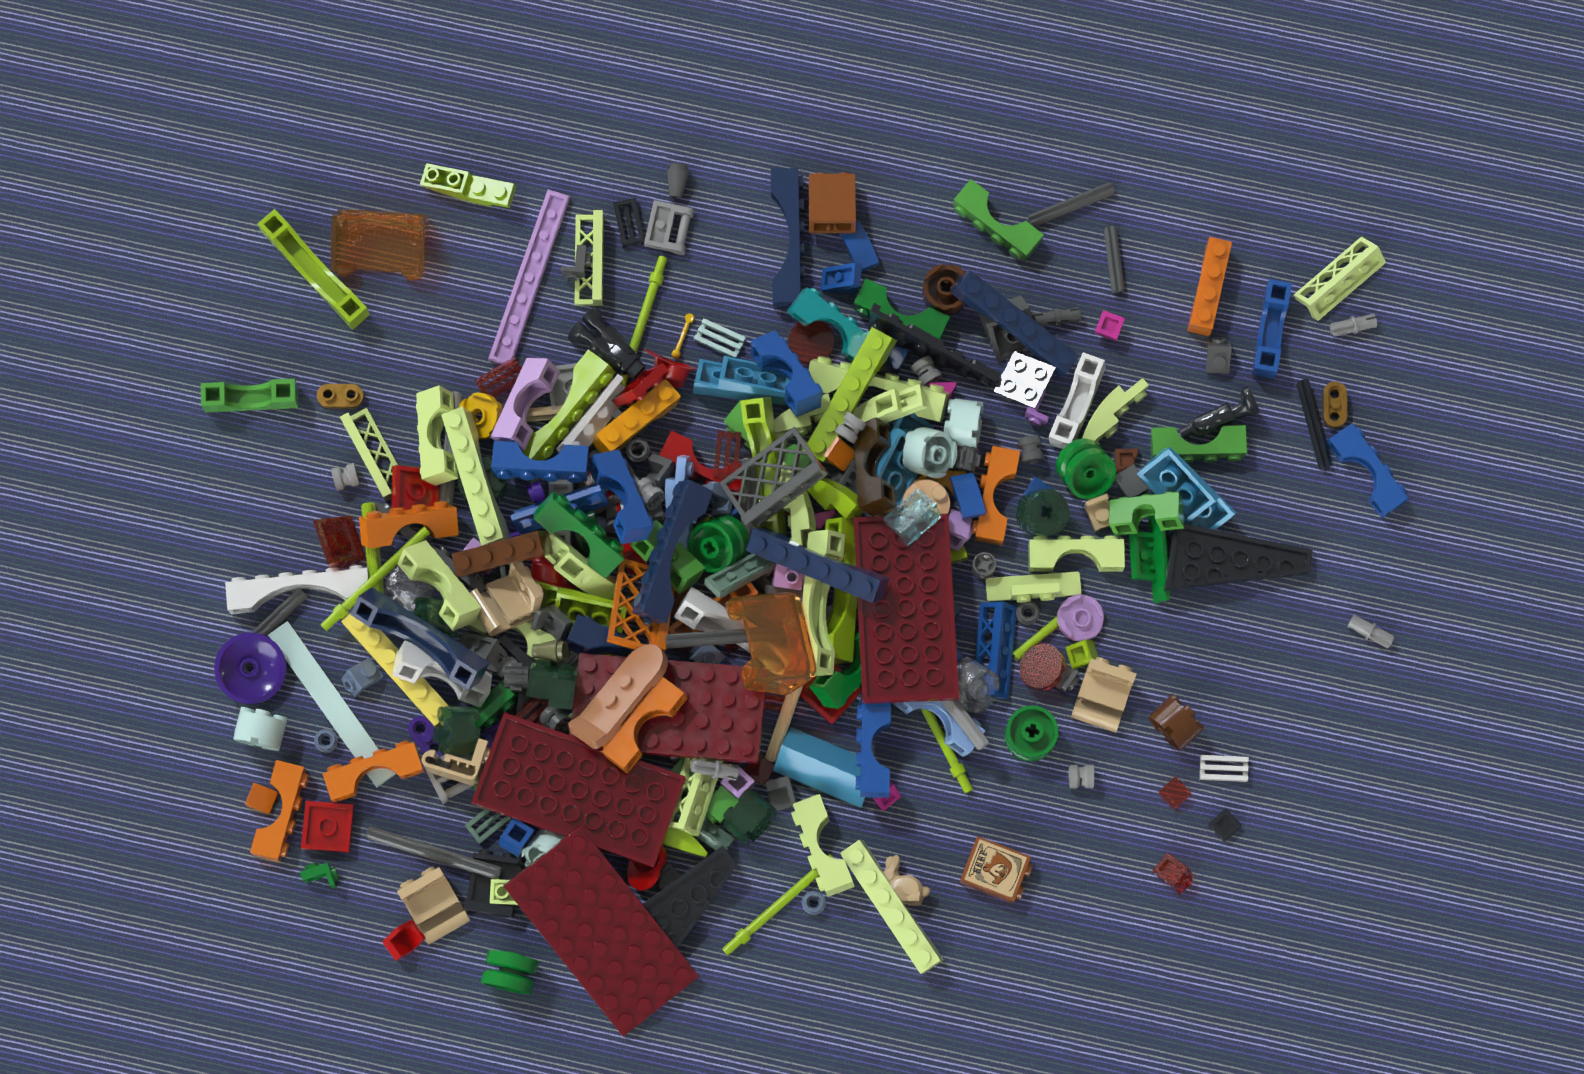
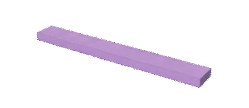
M547 190L488 358L490 362L509 368L512 366L570 200L568 195Z

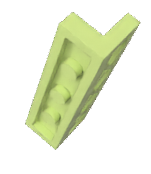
M593 210V215H576L575 260L577 245H583L588 241L593 246V252L591 253L593 263L591 262L590 265L593 268V274L587 280L579 278L578 281H575V306H603V210ZM581 221H593V230L588 235L581 230ZM580 234L584 237V239L581 242ZM586 285L592 290V299H580V291Z
M1360 237L1297 291L1294 297L1297 301L1307 306L1312 318L1319 321L1382 267L1386 261L1377 245ZM1363 246L1367 248L1361 253H1356ZM1349 262L1346 267L1339 268L1343 263ZM1332 277L1328 282L1322 283L1325 278ZM1315 291V293L1310 298L1307 299L1306 297H1304L1309 292Z
M365 408L352 416L349 413L342 415L340 418L385 502L391 500L392 492L388 487L390 476H392L393 466L398 464L368 409ZM366 416L369 421L367 431L357 429L354 421ZM371 427L374 430L375 434L370 433ZM369 436L380 441L377 451L367 448L366 443ZM382 447H383L384 451L386 452V454L381 453ZM379 456L390 460L391 463L388 471L377 467Z
M685 758L680 775L686 776L668 827L682 830L693 836H699L718 777L712 779L710 775L695 773L690 777L689 772L692 760L713 762L714 760ZM688 788V795L682 800V793ZM681 811L679 822H673L675 814Z

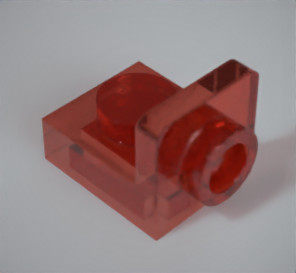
M1168 853L1152 870L1157 877L1173 887L1178 894L1188 889L1194 878L1193 873L1186 865Z

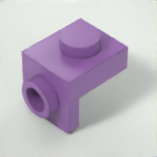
M1046 390L1036 408L1028 406L1025 413L1027 421L1038 427L1041 425L1046 426L1049 419L1048 416L1037 412Z

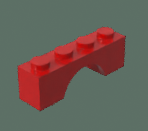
M671 431L660 453V456L673 460L674 469L676 468L678 456H691L690 462L694 463L693 474L689 476V479L696 480L698 478L704 481V485L709 482L720 483L742 466V463L737 461L721 469H710L703 466L694 456L693 440L674 431ZM736 479L728 485L732 492L740 493L741 480Z

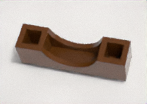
M535 531L453 553L452 559L456 576L469 577L488 572L500 566L552 555L553 549L549 532Z

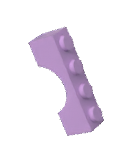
M526 358L490 436L494 441L518 442L520 450H525L533 433V430L527 425L526 421L528 410L537 398L552 391L560 374V371L549 359Z

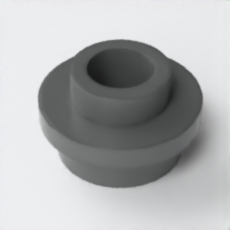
M1030 601L1021 603L1016 610L1018 621L1024 625L1034 624L1040 615L1038 606ZM1025 610H1030L1032 612V616L1027 618L1024 616L1023 612Z

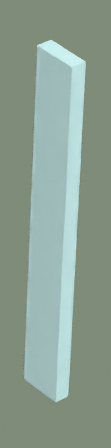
M287 621L268 634L280 647L288 664L354 757L363 756L365 759L373 756V752L379 749ZM380 768L368 772L367 775L377 788L396 775V773L389 769Z

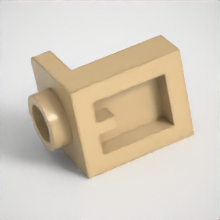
M1108 494L1088 499L1084 505L1094 532L1110 526Z

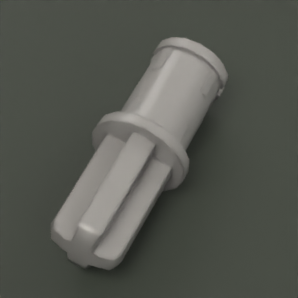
M1370 313L1369 315L1356 318L1350 316L1348 320L1331 323V335L1336 337L1349 333L1357 334L1358 331L1376 328L1377 319L1374 318L1375 314Z
M1356 614L1353 615L1347 628L1365 636L1366 640L1369 638L1386 648H1389L1394 641L1393 635L1376 627V623L1371 624L1356 616Z
M694 759L691 762V772L710 775L712 779L718 777L735 781L739 775L738 765L719 763L718 760L707 762Z

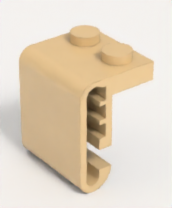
M522 562L512 563L507 576L486 584L485 592L480 594L477 588L470 592L481 606L477 617L490 636H495L532 620L535 612L540 609L544 596L542 587L535 583L530 569L524 566Z
M1091 658L1071 718L1116 733L1136 673L1132 672V668L1124 665H1119L1118 667L1110 665V661L1104 658Z
M479 738L472 761L446 754L444 762L450 770L431 764L438 763L439 755L436 750L425 752L422 756V763L429 773L474 786L480 780L491 747L488 741Z
M440 867L426 869L421 873V878L415 881L413 879L407 880L400 885L401 889L397 891L416 925L424 934L428 945L470 921Z

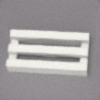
M1201 755L1199 780L1247 782L1249 757ZM1205 761L1243 763V766L1205 765ZM1205 770L1241 771L1242 776L1205 774Z

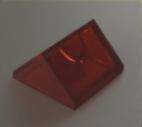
M352 516L315 519L313 521L329 568L341 569L366 559Z

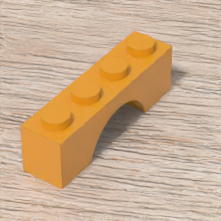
M665 379L648 392V395L642 400L633 404L595 435L592 444L600 453L623 449L645 426L656 419L662 418L677 406L681 398L680 394Z

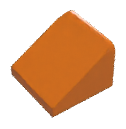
M837 437L824 454V457L831 465L841 471H845L855 457V451Z
M253 783L245 805L270 815L278 792Z

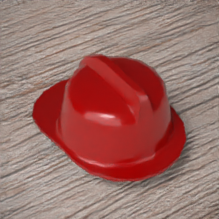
M644 349L655 357L654 367L661 363L666 366L668 371L662 377L672 387L682 388L690 370H697L693 366L672 361L660 354Z
M547 558L533 559L530 571L534 581L571 590L579 588L553 568L554 564Z
M663 845L659 851L654 868L629 860L627 878L633 888L640 891L648 890L657 882L660 871L665 866L668 858L667 851Z

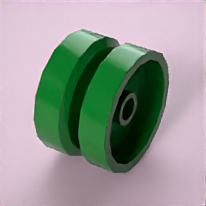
M1086 438L1077 439L1067 444L1056 460L1058 477L1078 498L1092 499L1104 494L1112 486L1116 477L1114 461L1094 440Z
M721 515L699 524L693 529L689 538V552L705 567V571L717 573L747 556L748 551L746 549L749 543V535L744 525L738 519L728 515Z
M1025 706L1015 711L1010 716L1005 729V743L1008 750L1016 758L1025 762H1036L1045 758L1053 750L1058 738V725L1055 717L1047 709L1039 706ZM1028 731L1035 733L1034 738L1029 737Z
M488 950L485 962L489 966L498 968L499 971L484 970L480 983L504 991L532 995L535 983L531 979L521 976V974H537L540 962L514 952Z

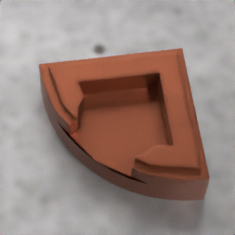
M1138 448L1114 450L1116 474L1134 464L1138 455Z

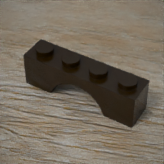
M877 417L865 422L867 425L863 430L859 431L857 434L858 439L854 443L855 482L858 493L857 504L858 508L872 517L896 507L894 486L877 476L879 461L882 455L891 447L890 426Z

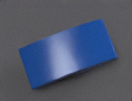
M860 221L856 222L855 233H839L848 249L849 258L852 263L862 264L861 272L879 265L874 248Z
M968 473L950 477L954 497L958 502L962 520L984 516L986 511L974 474Z

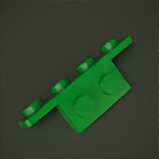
M1148 516L1149 533L1138 532V534H1129L1132 580L1152 581L1153 603L1159 604L1170 599L1171 590L1163 591L1168 563V542L1166 530H1160L1155 516Z
M530 678L529 687L523 688V690H528L533 685V681ZM503 679L490 691L481 708L473 706L449 728V732L461 745H468L485 728H491L497 722L499 715L503 712L507 713L515 705L517 692H512L510 688H505Z

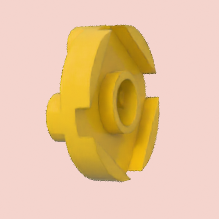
M473 393L468 399L465 398L458 408L463 406L472 412L479 440L491 438L490 436L503 410L502 405L491 395ZM482 411V420L478 422L476 414Z

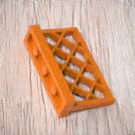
M624 559L618 565L607 642L635 650L640 646L646 645L640 643L636 637L644 632L649 639V644L656 645L665 652V637L669 631L671 612L667 623L655 624L652 622L647 626L638 615L632 613L633 608L630 602L634 601L639 593L633 582L642 579L649 565ZM624 568L633 569L637 576L629 579L624 572ZM626 586L634 595L628 599L621 593V589ZM671 586V590H672L673 597H674V590H675V589ZM623 606L631 615L624 620L618 613V609ZM633 619L641 628L634 633L626 624ZM621 626L628 636L625 638L614 636L615 629Z

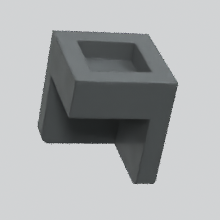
M652 453L648 459L650 472L647 478H650L655 483V487H659L664 492L666 479L675 477L673 460Z
M1134 464L1118 473L1113 481L1117 489L1121 488L1128 498L1136 497L1141 493L1143 495L1149 489L1145 482L1137 475L1139 471Z
M788 776L765 782L773 812L794 807L793 804L796 801Z

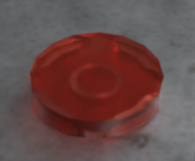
M814 321L806 326L798 322L789 333L788 346L792 353L797 354L800 362L810 365V361L818 359V356L827 358L830 356L834 347V336L829 326L822 321Z
M1041 643L1034 645L1021 658L1019 665L1020 677L1026 685L1033 689L1041 691L1050 689L1059 683L1063 671L1065 672V658L1051 644Z

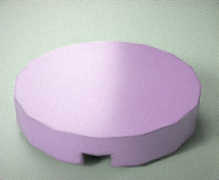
M1077 594L1067 598L1060 605L1057 612V623L1061 632L1073 641L1090 640L1098 635L1103 627L1104 612L1096 599L1087 595Z

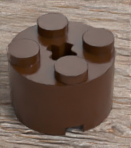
M940 264L933 267L926 274L922 297L927 308H933L948 316L954 315L964 308L966 304L952 293L942 291V288L945 290L950 288L951 290L961 275L965 273L960 267Z
M1171 694L1151 713L1148 719L1158 733L1161 732L1166 737L1165 740L1176 750L1180 751L1205 728L1196 718H1193L1196 715L1188 705L1182 707L1181 701L1174 694Z

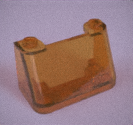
M351 209L337 210L332 216L330 272H336L338 276H350V272L355 270L401 272V275L406 276V280H420V277H424L429 216L414 213Z
M783 592L736 596L725 603L727 614L731 620L739 621L743 619L752 659L744 665L741 672L745 689L789 695L814 677L816 662L801 600L797 594Z

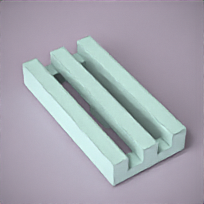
M704 318L694 337V341L733 358H737L746 340V337ZM705 327H708L723 335L739 341V343H735L727 338H724L716 333H713L705 329ZM702 334L735 348V351L733 352L701 336Z

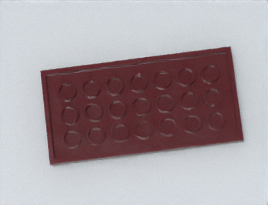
M924 514L854 517L856 566L890 578L882 601L872 603L857 597L863 704L959 700L949 515Z
M580 653L571 721L580 716L627 657ZM668 660L667 669L663 677L683 691L687 700L673 717L656 716L647 720L642 725L637 739L641 753L758 764L769 669ZM569 731L570 736L577 738Z
M504 712L471 804L564 837L580 825L598 849L654 868L686 776L638 760L627 774L602 753L603 747L594 749L578 738Z
M580 825L503 885L623 1037L699 977Z

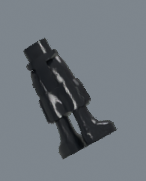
M595 307L589 310L583 316L582 321L588 327L597 331L601 337H595L579 321L570 331L568 340L573 344H577L580 341L588 343L590 345L589 350L603 361L622 372L623 375L628 374L632 379L637 378L646 367L640 361V356L635 353L624 340L622 334L613 326L606 327L601 321L602 312Z
M1246 386L1241 389V402L1231 408L1229 403L1226 402L1213 410L1199 414L1193 422L1187 421L1188 426L1179 429L1183 439L1191 435L1199 437L1209 434L1219 427L1236 422V419L1258 414L1259 408L1250 388Z

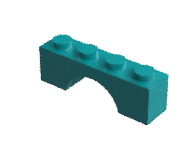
M808 287L803 289L786 312L804 326L814 321H825L836 327L843 342L841 355L852 363L869 331L866 330L864 332L858 327L859 323L850 316L846 318L841 314V309L837 305L821 298L822 294L816 289H809Z

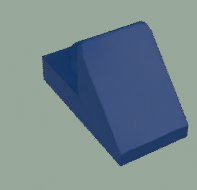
M854 262L823 268L820 291L856 294L857 287H860L862 264Z

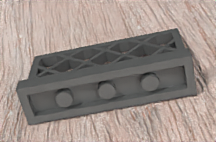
M793 427L721 481L720 485L741 515L743 523L753 530V528L759 527L827 476L828 472L820 464L798 429ZM795 435L798 440L797 449H786L787 441ZM773 451L780 452L778 464L767 463L768 455ZM785 453L795 454L793 467L782 465ZM800 455L809 456L812 463L805 468L798 467ZM754 465L761 466L759 479L748 477L750 468ZM766 467L776 468L774 481L764 480ZM781 469L792 470L791 478L787 482H779ZM736 479L742 480L740 493L732 492L728 486ZM747 481L758 482L755 495L745 494ZM763 483L773 484L772 493L767 497L760 496ZM744 497L754 498L753 507L745 512L742 508Z

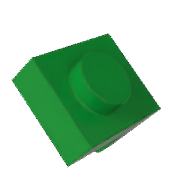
M318 862L305 866V870L300 872L304 883L327 877L330 887L332 889L337 888L336 881H339L337 870L335 867L331 868L328 863L321 865Z

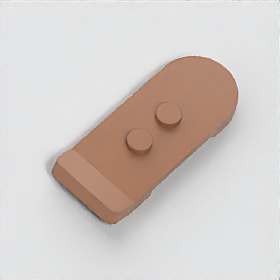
M653 644L643 645L635 649L580 716L568 723L570 732L594 749L600 748L612 740L628 715L651 687L656 686L665 674L668 665L666 654Z

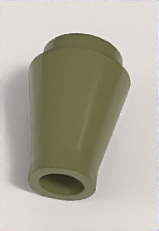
M561 639L532 645L533 658L561 663L562 660H567L569 655L568 644Z

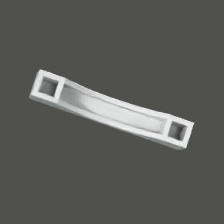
M362 565L350 566L349 570L341 571L340 568H328L326 572L316 573V570H306L302 572V575H293V573L285 572L280 573L279 577L269 578V575H258L252 580H246L245 577L232 578V582H225L227 610L230 614L255 612L271 598L298 588L327 591L346 601L369 579L368 568H364Z
M693 587L690 588L674 615V618L694 630L720 631L758 628ZM779 640L737 643V645L759 660L765 668H768L775 680L789 688L792 676L797 668V651Z

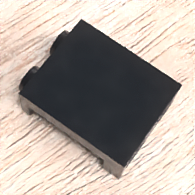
M480 849L479 853L473 852L472 858L502 868L499 880H511L521 872L522 861L517 859V856L514 854L503 853V856H495L493 851ZM471 872L464 911L513 919L515 906L490 904L492 878Z

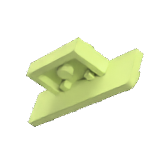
M1079 572L986 578L985 581L988 602L1017 600V602L1022 603L1038 598L1041 601L1054 600V597L1081 594Z

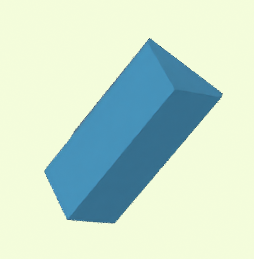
M724 356L723 363L699 359L692 394L739 400L771 397L772 404L785 405V386L790 382V379L780 372L762 371L756 362L729 356Z
M915 413L896 419L890 434L891 447L882 455L877 467V476L894 486L896 507L893 509L897 511L902 509L904 492L914 483L918 476V473L910 471L903 465V449L906 442V434L920 427L931 429L935 427L923 418L916 416Z
M1171 447L1162 449L1137 473L1155 495L1164 494L1165 492L1180 493L1185 504L1184 524L1189 523V525L1215 530L1236 514Z
M790 727L779 751L773 772L788 776L797 783L859 808L862 807L865 797H860V790L855 789L856 776H860L861 767L856 766V754Z

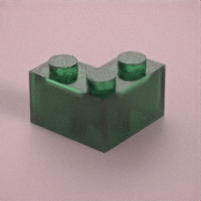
M548 661L532 662L529 672L527 696L549 699L548 707L572 710L578 669L570 664L555 666L550 665L551 663Z

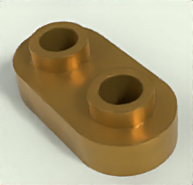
M1337 381L1328 383L1322 394L1323 422L1332 429L1342 427L1347 419V389L1342 383ZM1330 392H1336L1338 397L1332 398ZM1331 414L1337 415V416H1338V420H1337V421H1333V420L1330 418V415H1331Z
M324 384L317 391V400L322 407L328 409H355L362 405L364 393L355 384ZM326 392H332L330 398L324 397ZM350 392H355L354 398L350 399L347 397Z

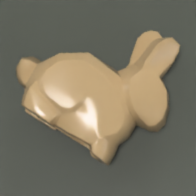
M898 855L887 857L885 862L886 870L883 872L902 902L909 906H920L923 898L930 894V888L923 886L912 875H899L900 857Z

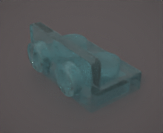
M917 488L883 520L889 528L901 537L903 543L909 546L930 526L934 525L942 515L936 502Z

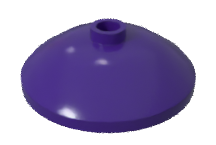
M253 632L238 634L227 640L219 649L214 662L215 679L220 689L229 698L244 704L263 702L271 698L283 684L286 675L284 654L280 647L265 635ZM246 663H252L253 668L251 671H245L244 666Z

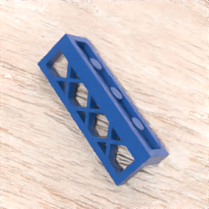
M592 484L563 494L570 501V505L576 510L580 509L584 513L609 505L606 489L601 488L600 485ZM536 503L516 510L511 515L512 522L521 535L543 528L534 520V512L541 504L538 505Z
M1005 602L980 603L972 696L974 697L991 696L1001 700L1009 699L1017 606ZM995 608L994 617L989 622L987 619L988 609ZM990 631L992 633V640L987 645L985 643V636ZM988 654L990 656V663L985 668L983 666V659ZM986 677L988 680L987 690L980 691L981 682Z

